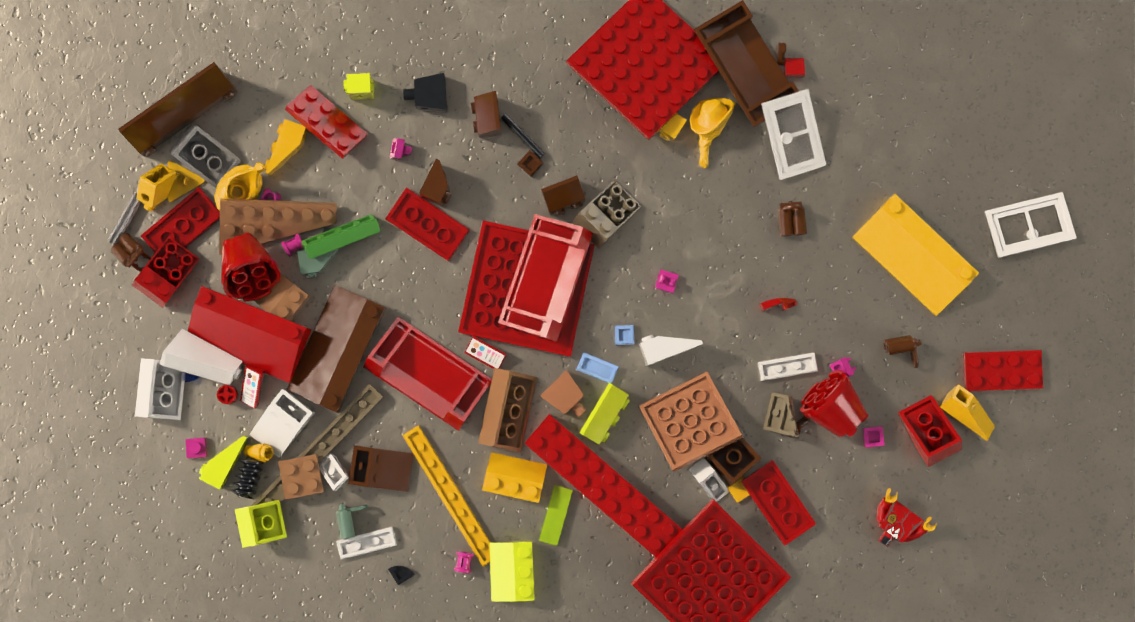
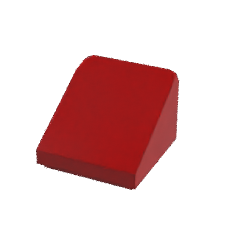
M785 58V76L804 77V58Z

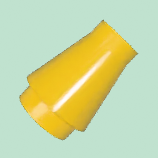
M267 443L246 445L243 453L246 457L266 462L272 459L273 448Z

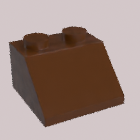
M496 91L475 96L474 102L471 103L472 114H476L477 120L473 121L474 133L478 132L479 137L502 135Z
M435 159L419 194L422 198L443 207L444 204L447 205L452 194H450L451 190L440 160Z
M577 175L541 189V194L550 215L558 216L565 213L564 209L569 207L576 209L583 206L582 202H585V196Z

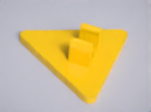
M168 161V167L177 172L168 195L169 202H174L205 183V180L199 175L173 161Z

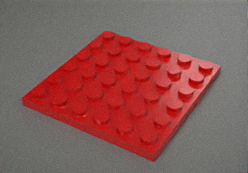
M628 0L566 60V64L648 141L719 72L694 29L662 0Z
M483 220L458 333L571 357L595 244H589L557 342L498 323L529 230Z
M712 499L631 584L670 622H749L792 577Z

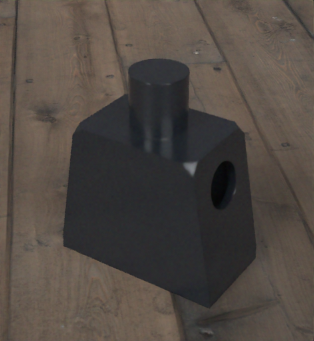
M440 73L414 79V88L403 89L404 100H415L416 109L447 112L445 74Z

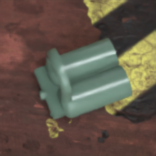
M340 503L336 517L341 539L355 537L351 512L369 508L367 504L345 508V505Z

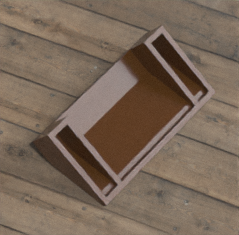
M742 0L696 27L694 31L751 125L755 127L765 122L761 103L799 92L794 82L789 83L752 23L753 15ZM792 106L776 110L775 114L778 115Z
M213 62L121 126L118 130L141 155L150 156L157 150L158 146L219 103L232 99L237 90L227 75Z
M334 285L287 390L339 413L347 397L345 394L377 325H380L387 308Z

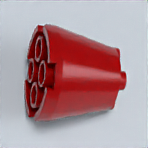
M244 233L243 235L225 240L222 249L221 283L225 294L229 298L243 299L244 302L255 301L269 295L275 284L280 282L281 275L278 265L266 249L251 233Z
M836 370L829 373L828 376L830 378L823 380L821 383L817 382L810 388L801 400L803 406L799 410L804 416L837 437L845 435L850 437L856 433V427L864 422L869 415L848 376L842 370Z

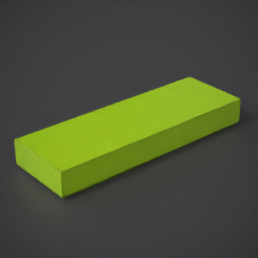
M554 485L539 541L558 545L572 489Z

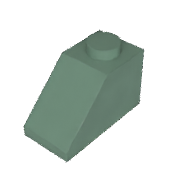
M338 249L312 259L307 256L305 250L297 251L300 274L305 275L306 278L317 277V274L322 273L338 253Z

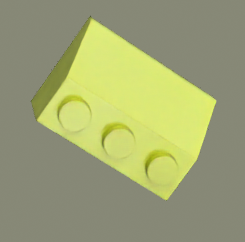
M609 383L579 433L597 444L605 443L610 435L607 431L611 425L615 426L620 417L617 414L620 409L625 410L630 401L627 399L629 395Z
M532 542L489 543L491 601H533Z

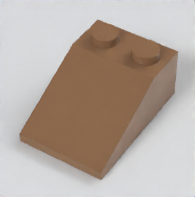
M280 272V282L275 284L271 289V293L255 300V302L265 311L292 322L311 296Z

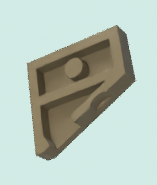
M772 392L763 430L793 437L799 436L791 396Z

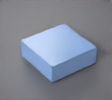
M634 325L615 326V345L635 344Z

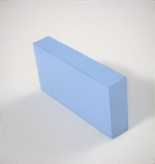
M583 352L576 370L612 384L619 366Z

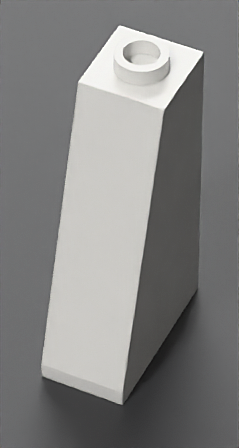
M184 329L180 330L163 351L160 361L162 366L230 385L234 379L238 380L243 371L240 369L242 360Z

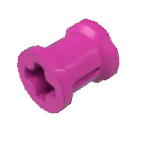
M298 233L289 241L281 242L289 257L294 252L304 249L301 244L303 240Z
M457 551V566L454 568V571L471 573L470 563L474 554Z

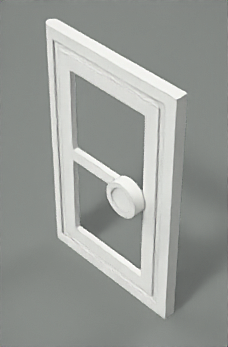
M1063 192L985 211L998 258L1077 238ZM1055 205L1062 232L1038 237V231L1033 228L1028 211ZM1024 212L1029 227L1026 237L1029 240L1006 245L998 219Z

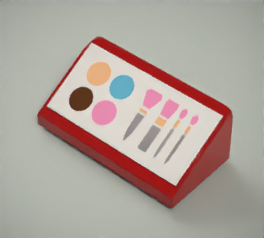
M474 336L464 352L492 369H499L507 356L504 352Z
M246 365L240 401L256 409L260 401L265 369Z

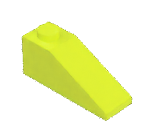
M242 436L209 460L207 464L204 463L199 471V474H201L199 479L219 490L223 489L249 437Z

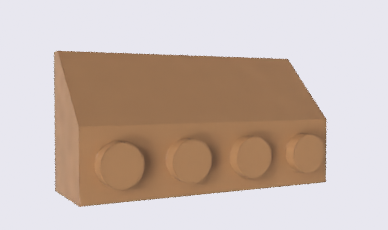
M494 368L478 441L479 444L521 452L537 377Z

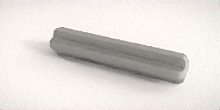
M137 193L133 194L108 239L110 243H119L120 236L126 232L142 202L137 199Z

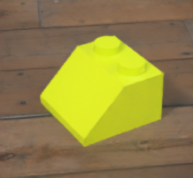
M279 500L235 509L242 548L287 538Z

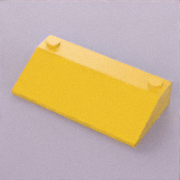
M896 194L892 195L852 237L935 316L979 274L974 267Z

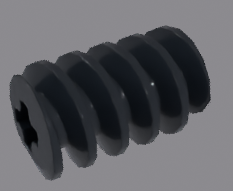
M246 457V459H240L244 466L237 468L242 474L235 475L240 481L233 482L238 488L231 489V492L241 497L254 499L250 496L256 494L252 487H258V483L254 480L260 479L256 472H262L263 470L258 465H263L265 462Z

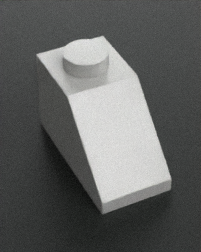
M704 458L688 469L708 496L716 502L729 493L726 485Z

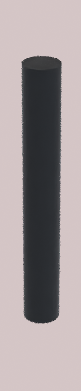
M506 113L501 117L504 123L540 159L546 154Z

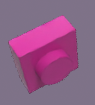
M883 426L862 428L864 447L885 446Z
M206 438L185 439L187 458L207 457Z

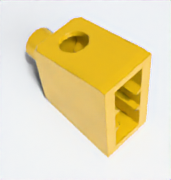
M162 163L140 176L137 199L144 203V208L147 211H154L158 204L167 199L177 172Z

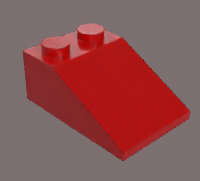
M932 395L898 412L918 453L928 467L962 450V439Z

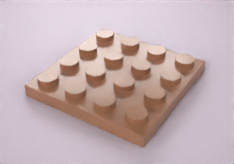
M708 372L639 405L673 472L743 438Z

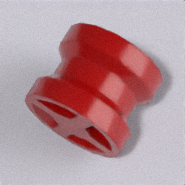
M223 385L217 391V399L223 404H233L238 399V391L233 386Z

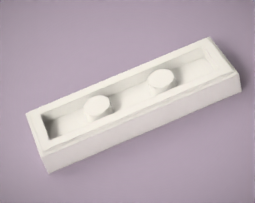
M815 352L757 362L761 381L818 371Z
M393 526L336 541L340 559L397 545Z

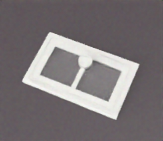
M809 89L761 103L780 180L826 166Z

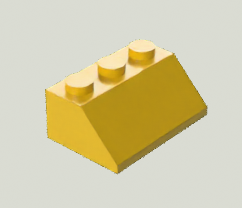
M491 452L482 491L539 503L548 464Z

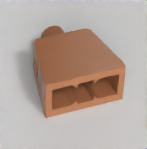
M567 370L540 395L563 414H566L571 409L579 417L587 410L579 402L584 394Z

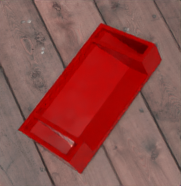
M535 214L498 323L557 342L593 232L581 226Z
M201 286L195 300L188 327V332L242 360L243 365L265 369L264 373L288 383L292 380L312 330Z
M400 317L396 318L368 355L363 368L458 431L492 382L490 377Z

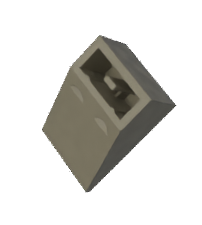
M614 180L579 212L572 223L593 232L591 242L598 248H601L642 206Z

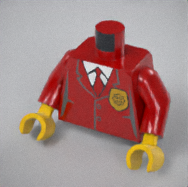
M887 489L886 496L877 507L876 520L878 527L885 531L878 540L886 547L890 545L893 539L901 543H908L936 528L937 523L934 525L928 523L932 517H928L925 523H923V519L897 501L898 492L891 496L889 495L891 489Z

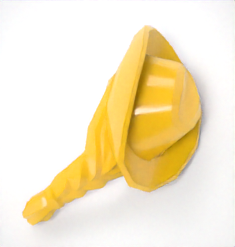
M708 98L699 101L692 109L689 121L691 129L699 134L700 137L699 151L701 154L699 164L703 168H707L709 164V146L713 139L721 134L734 110L735 102L730 99Z
M259 162L254 167L240 165L228 171L216 188L214 199L217 209L220 210V198L257 200L262 189V176L260 173L265 171L266 165Z

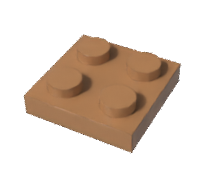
M317 454L278 461L285 500L324 492Z

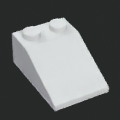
M652 334L642 338L639 347L646 365L649 366L701 346L703 342L702 340L663 336L654 338Z

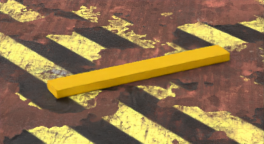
M418 425L402 436L484 567L490 563L489 543L491 542Z

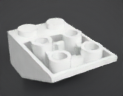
M282 389L249 435L261 444L267 443L272 446L273 454L280 458L314 416L315 412L288 390Z

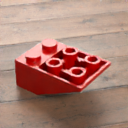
M168 236L135 278L132 286L163 308L200 258Z

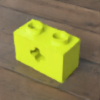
M370 73L346 74L347 80H343V86L346 95H349L351 100L374 99V80Z

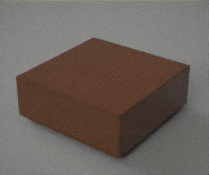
M530 150L517 163L530 177L544 164Z

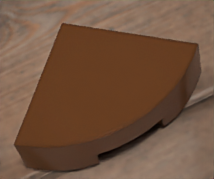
M785 43L777 45L778 65L785 64Z

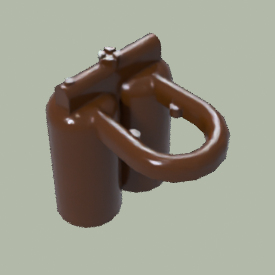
M802 201L780 203V209L778 210L780 236L807 234L805 209L802 206Z
M124 233L119 238L120 244L117 243L112 246L111 253L123 266L129 268L132 266L141 272L144 267H139L134 262L138 260L140 255L143 258H147L148 262L151 257L143 252V247L129 233Z
M907 335L883 340L884 349L888 355L910 352L912 365L914 368H918L919 362L916 348L922 344L920 339L917 340Z

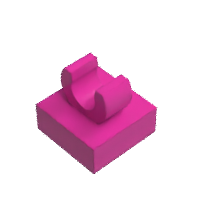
M393 139L389 158L397 160L401 159L402 155H411L412 147L404 146L405 139Z
M660 269L655 288L674 293L679 275Z
M844 357L830 364L832 371L842 370L848 377L855 374L853 371L856 370V367L851 368L849 364L851 358Z

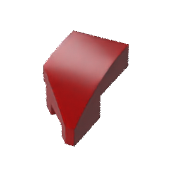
M776 298L759 304L762 311L780 304L782 311L798 305L796 299Z

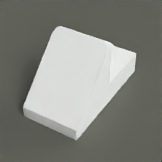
M329 453L319 463L321 473L336 492L349 478L350 471L342 467L336 456L332 453Z

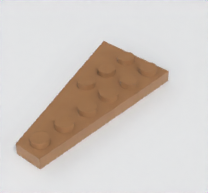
M220 198L219 255H222L223 242L225 240L243 235L244 233H251L262 244L336 224L337 203Z

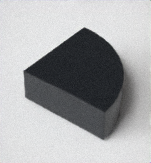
M405 566L388 568L398 585L415 575L412 570Z

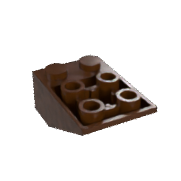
M354 445L348 484L408 492L413 453Z

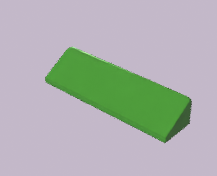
M370 214L305 239L301 244L307 256L312 259L379 233L380 228L377 219Z

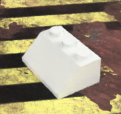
M141 359L135 416L181 420L185 372L160 365L161 360Z

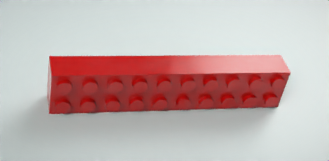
M550 414L524 443L655 557L683 530Z

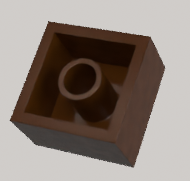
M741 438L707 455L705 459L731 487L761 460V457L744 438Z

